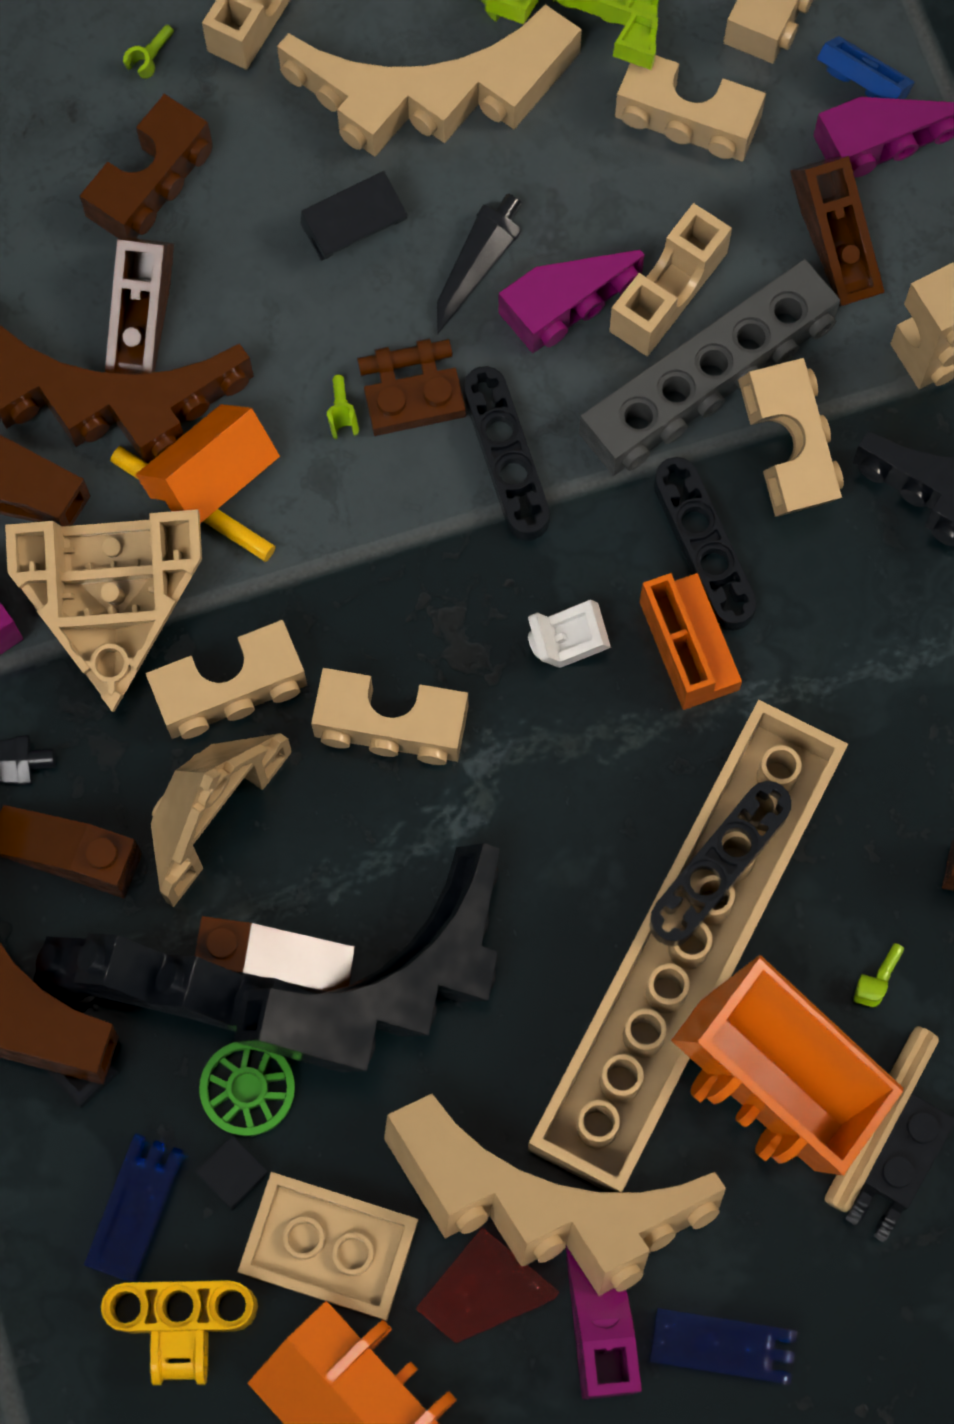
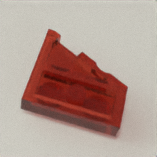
M482 1227L417 1306L416 1310L457 1344L555 1300L560 1292L528 1265L521 1267L514 1254Z

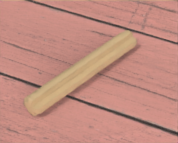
M917 1026L912 1030L889 1074L903 1087V1093L845 1175H836L827 1191L825 1201L835 1209L848 1212L852 1208L933 1054L939 1038L928 1029Z

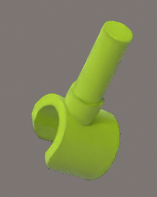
M165 25L145 48L141 46L129 48L123 56V62L127 70H131L137 61L145 60L138 69V74L143 79L150 78L155 71L153 59L174 33L173 28Z
M335 375L332 378L335 401L334 405L327 410V418L334 439H338L337 431L344 426H351L353 435L356 436L359 433V425L355 409L346 399L344 377L342 375Z
M897 943L892 945L877 972L876 978L865 974L860 975L854 994V1002L869 1007L880 1005L887 992L890 974L904 952V947Z

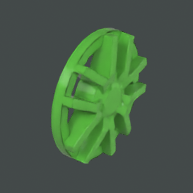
M234 1042L221 1048L207 1062L200 1079V1099L208 1117L222 1130L238 1136H257L275 1128L288 1114L295 1095L293 1072L283 1056ZM244 1050L240 1068L225 1058L233 1052ZM252 1050L265 1052L258 1069L249 1067ZM271 1057L278 1062L283 1072L265 1075ZM218 1063H221L232 1072L228 1081H224L211 1074ZM286 1080L287 1093L268 1092L269 1082ZM209 1081L225 1089L224 1092L211 1101L208 1093ZM230 1099L234 1106L220 1118L214 1108ZM265 1101H284L281 1109L273 1117ZM260 1106L267 1122L254 1127L250 1110ZM243 1110L247 1128L228 1124Z

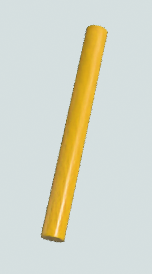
M122 446L117 447L110 458V462L136 479L138 478L135 474L148 464ZM219 509L203 521L264 562L268 561L275 551V545Z

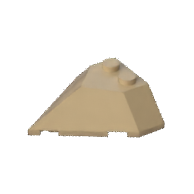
M198 509L149 513L150 520L75 526H61L54 521L5 525L8 574L16 585L22 589L37 609V613L80 670L86 674L112 712L119 705L202 561L200 512Z
M281 733L211 744L175 770L164 795L159 799L152 811L153 819L151 821L159 889L164 900L172 907L178 903L203 870L193 844L241 781L246 778L263 790L292 753L288 738Z

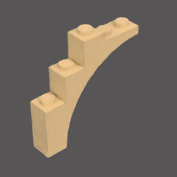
M545 4L521 28L494 45L460 59L426 66L384 67L352 62L320 51L289 33L278 44L277 49L280 70L283 76L297 87L303 85L315 93L320 103L330 111H337L339 132L344 141L354 149L360 150L363 148L375 157L408 119H410L412 125L420 133L426 136L433 135L443 143L451 137L478 105L491 120L495 122L502 121L512 129H515L580 54L582 29Z
M433 1094L387 1114L384 1140L444 1238L459 1231L462 1234L471 1233L480 1228L490 1216L521 1267L535 1260H538L540 1263L547 1262L559 1255L567 1246L598 1296L613 1288L617 1292H621L632 1287L643 1277V1271L650 1251L654 1252L665 1247L675 1238L676 1233L689 1226H692L693 1229H699L712 1222L719 1214V1207L726 1190L715 1172L679 1186L641 1193H605L562 1186L520 1171L485 1150L452 1120Z

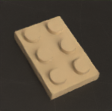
M271 1172L238 1273L387 1321L419 1220Z

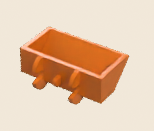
M761 955L704 997L671 1040L703 1069L694 1080L690 1091L691 1095L698 1102L701 1103L707 1098L712 1104H718L731 1095L742 1105L735 1117L737 1122L743 1127H747L756 1118L766 1127L755 1148V1153L765 1162L772 1156L778 1164H782L797 1155L816 1172L844 1176L903 1093V1087Z
M327 1301L286 1338L247 1383L283 1424H438L437 1420L456 1401V1398L448 1391L432 1407L426 1410L403 1385L418 1370L412 1362H409L397 1375H394L373 1352L392 1330L386 1321L382 1320L363 1338H360Z

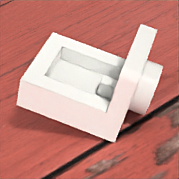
M588 600L549 617L540 613L528 616L531 631L528 633L530 647L534 655L545 663L561 668L611 648L599 604L593 600Z

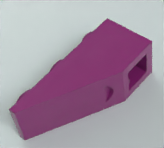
M858 97L819 113L813 137L825 159L849 156L854 177L858 178L870 173L878 164L890 159L900 161L914 154L922 146L932 142L942 144L954 138V102Z
M641 250L537 266L498 293V313L532 353H535L544 345L548 348L552 347L565 337L568 328L580 319L584 321L592 319L603 309L605 301L618 292L621 295L638 273L642 274L644 254Z
M565 1246L582 1400L634 1395L641 1392L636 1340L627 1290L617 1292L613 1288L598 1296L572 1253Z

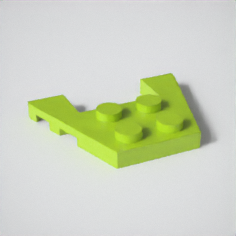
M487 0L486 11L524 25L539 0ZM554 0L566 8H576L599 16L608 23L624 25L623 30L615 41L613 57L649 70L653 68L657 45L659 0Z

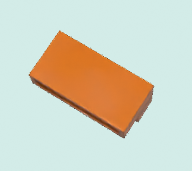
M220 404L135 475L151 499L165 501L171 511L198 509L201 524L276 461L280 455L252 408Z
M672 573L643 582L640 605L682 709L685 710L739 691L742 684L741 677L698 573L674 581Z

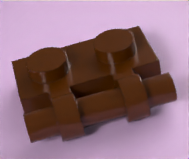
M430 338L417 340L416 346L392 351L389 350V347L374 349L375 354L357 358L361 376L379 373L381 383L364 386L374 436L466 417V408L456 367L437 371L435 361L453 357L449 339L431 342ZM420 364L421 375L396 380L394 369Z

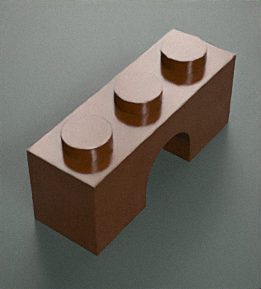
M166 94L161 96L136 127L141 148L154 157L153 162L147 168L138 172H126L107 162L79 195L86 217L119 239L137 238L139 234H146L153 226L160 208L167 200L172 201L178 196L187 175L195 166L200 167L203 165L212 151L213 143L208 122Z

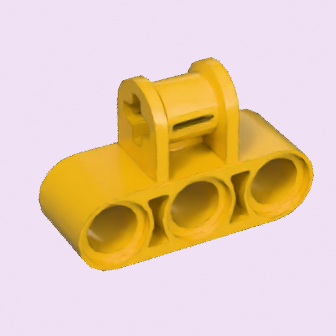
M233 1281L121 1283L113 1286L106 1292L101 1304L102 1317L115 1330L127 1333H151L150 1372L153 1386H161L164 1380H195L197 1385H206L208 1375V1332L244 1330L252 1324L258 1310L257 1299L253 1292L241 1283ZM230 1292L241 1293L246 1302L245 1312L235 1321L224 1320L219 1312L221 1299ZM130 1293L135 1294L140 1300V1313L132 1322L122 1323L116 1316V1304L122 1296ZM178 1293H187L193 1300V1311L186 1320L174 1322L168 1315V1302ZM170 1359H190V1362H189V1363H169V1360H170Z

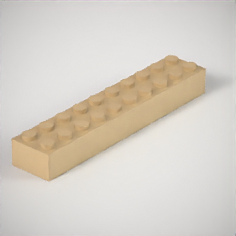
M760 700L757 701L531 1137L528 1151L608 1193L623 1192L690 1059L671 1040L698 1003L732 976L848 746L847 743ZM764 781H772L782 785L789 792L792 801L791 811L782 827L690 939L684 944L677 946H667L658 942L652 935L649 927L650 915L658 900L752 787ZM770 796L767 800H762L759 797L756 798L760 805L757 813L749 823L756 828L760 836L766 833L757 829L763 817L769 812L776 815L780 814L775 809L778 800L773 796ZM743 814L740 815L739 819L747 821ZM729 832L722 839L723 849L733 857L745 856L750 851L751 844L749 838L741 832ZM698 870L690 878L692 889L700 895L708 896L714 894L719 888L718 877L710 870ZM681 891L675 894L683 898V902L676 912L672 915L667 914L665 911L661 913L665 919L662 928L667 932H670L673 928H678L681 931L685 929L681 922L685 912L691 905L697 913H700L703 909L691 904Z

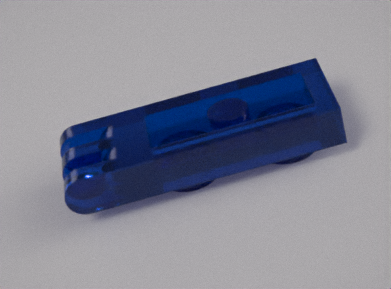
M137 1133L130 1143L84 1263L86 1267L130 1283H134L137 1280L184 1155V1150L173 1147L168 1156L166 1166L159 1164L165 1143L154 1140L147 1159L142 1158L140 1155L144 1149L146 1137Z
M658 1308L656 1311L650 1363L791 1385L792 1374L782 1370L773 1371L771 1368L772 1361L793 1364L795 1353L774 1349L775 1340L785 1343L796 1342L797 1331Z

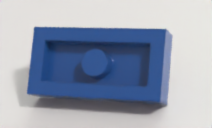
M840 36L825 42L817 57L819 61L827 65L826 70L830 75L844 82H850L851 80L866 89L864 93L867 97L905 99L915 81Z

